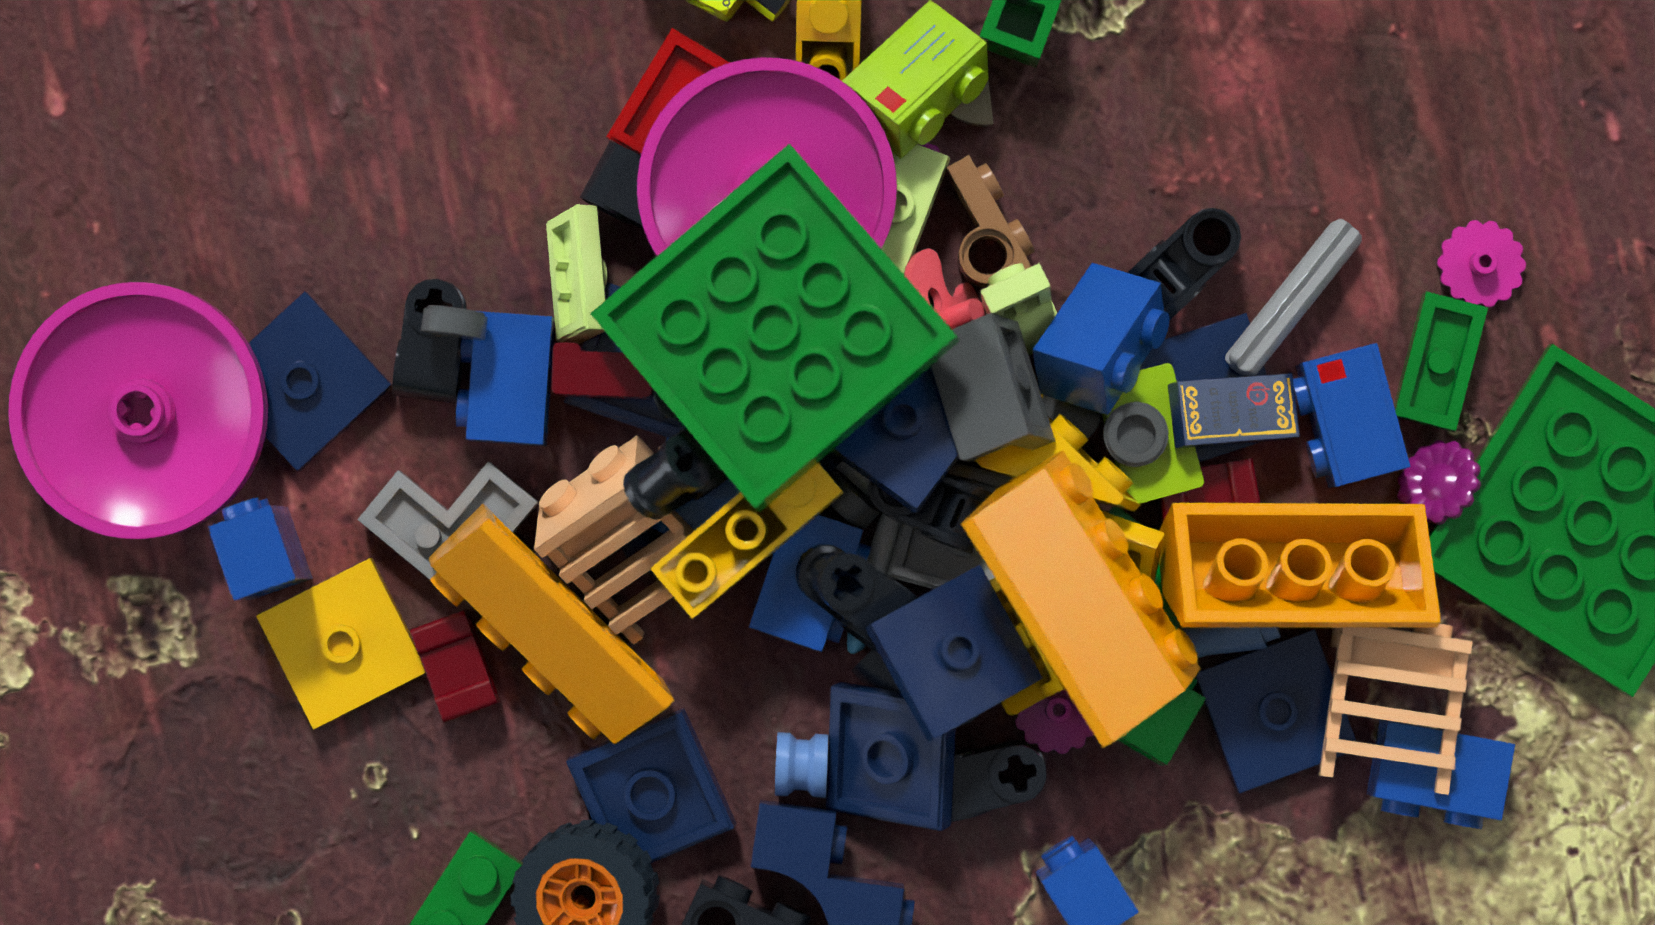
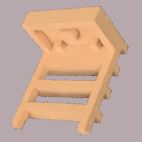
M638 435L619 448L613 445L604 449L593 459L586 471L570 482L568 480L558 481L544 493L539 501L534 550L541 558L547 555L558 566L559 576L567 584L572 581L584 593V602L591 609L597 607L609 619L608 627L616 635L621 632L633 645L643 639L644 633L635 622L671 599L673 595L660 580H657L620 606L611 596L650 571V568L694 532L676 511L661 519L654 520L640 514L629 502L623 486L624 475L633 466L654 454ZM659 521H662L670 529L597 580H594L586 572Z
M1439 624L1437 628H1414L1413 632L1388 629V627H1332L1330 647H1336L1337 654L1319 775L1333 777L1337 752L1437 767L1434 793L1449 795L1451 774L1455 768L1456 761L1454 754L1457 733L1460 731L1462 719L1460 718L1463 692H1466L1467 685L1465 678L1468 657L1472 651L1473 641L1452 638L1453 626ZM1348 675L1449 690L1445 716L1344 701ZM1342 714L1442 728L1440 753L1436 754L1339 739Z

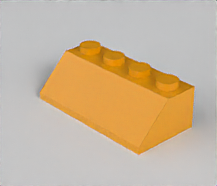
M1063 450L1000 485L962 523L965 531L1102 747L1117 740L1185 691L1201 670L1197 664L1198 656L1191 639L1181 629H1175L1162 608L1163 599L1157 585L1148 575L1139 572L1128 554V543L1123 531L1115 521L1105 518L1093 499V487L1089 477L1076 463L1071 464Z
M484 503L429 557L430 566L437 571L430 579L432 584L456 607L464 599L483 616L476 623L480 631L501 651H504L512 644L528 660L521 668L522 671L548 696L557 688L574 705L567 712L569 717L593 740L602 732L615 745L664 711L674 701L665 681L625 641L616 635Z
M1172 503L1159 530L1165 533L1159 559L1162 594L1182 627L1437 628L1441 623L1425 504Z

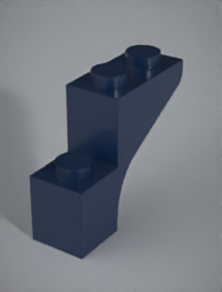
M760 801L751 868L778 872L804 885L819 901L829 925H912L915 900L903 899V883L828 873L829 863L842 865L847 826L835 825L836 811L774 801Z

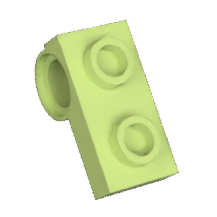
M1017 263L989 277L988 283L990 286L980 292L985 315L994 313L1018 321L1028 355L1030 356L1033 354V348L1056 316L1057 311L1051 299V286L1040 263L1028 269H1025L1022 263Z

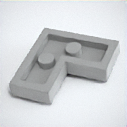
M491 462L485 464L449 509L445 508L407 475L398 470L357 520L427 578L431 579L437 571L430 566L429 557L483 503L514 533L539 502Z

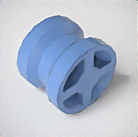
M777 732L775 796H788L794 790H806L813 797L826 798L829 734H815L810 740L796 739L791 733Z

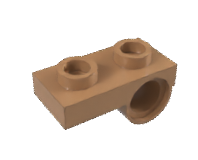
M970 155L948 166L945 174L975 226V229L965 236L958 251L957 263L962 276L974 286L981 288L990 286L988 278L993 274H983L976 271L969 261V249L981 240L993 241L1002 248L1005 255V263L1000 270L1017 263H1022L1025 269L1030 268L1031 265L1026 257L1033 254L1035 249L1019 220L1015 219L1007 223L995 201L1004 197V194L989 166L985 163L976 168Z

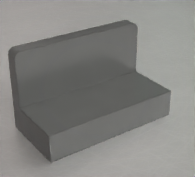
M989 313L952 329L960 342L931 365L959 458L971 462L1010 445L1035 450L1054 442L1053 431L1018 321Z

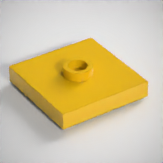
M369 558L256 615L313 730L426 673L412 636L373 558Z

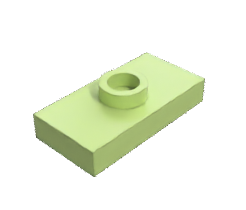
M918 144L902 159L892 153L897 179L896 205L890 231L882 250L903 274H905V267L911 256L916 251L946 168L950 162L949 156Z
M577 204L546 223L557 343L581 344L604 332L603 328L590 314L605 301L604 289L608 277L606 263L601 258L597 206Z

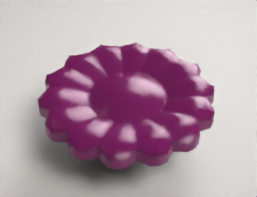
M1436 440L1429 447H1419L1415 456L1409 458L1411 467L1405 468L1397 478L1400 485L1397 495L1399 501L1404 504H1425L1427 523L1433 521L1436 525H1442L1448 518H1459L1463 508H1468L1473 504V494L1481 487V482L1477 478L1481 468L1477 462L1473 461V452L1462 448L1456 441L1445 444L1441 440Z

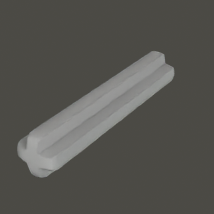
M1338 219L1328 225L1226 353L1225 361L1236 373L1242 377L1257 375L1361 244L1362 236L1357 229L1343 219Z

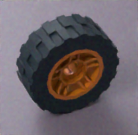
M582 820L579 824L574 825L569 822L559 826L555 832H549L527 853L522 860V866L515 872L512 883H515V888L511 893V906H514L516 912L514 917L516 925H651L655 919L652 915L659 907L660 895H657V886L659 885L658 873L653 871L651 866L652 859L647 850L643 851L636 843L638 840L628 833L626 835L617 830L618 826L610 823L605 825L596 824L595 820ZM579 885H586L594 891L596 901L593 906H591L590 900L582 895H575L574 891Z

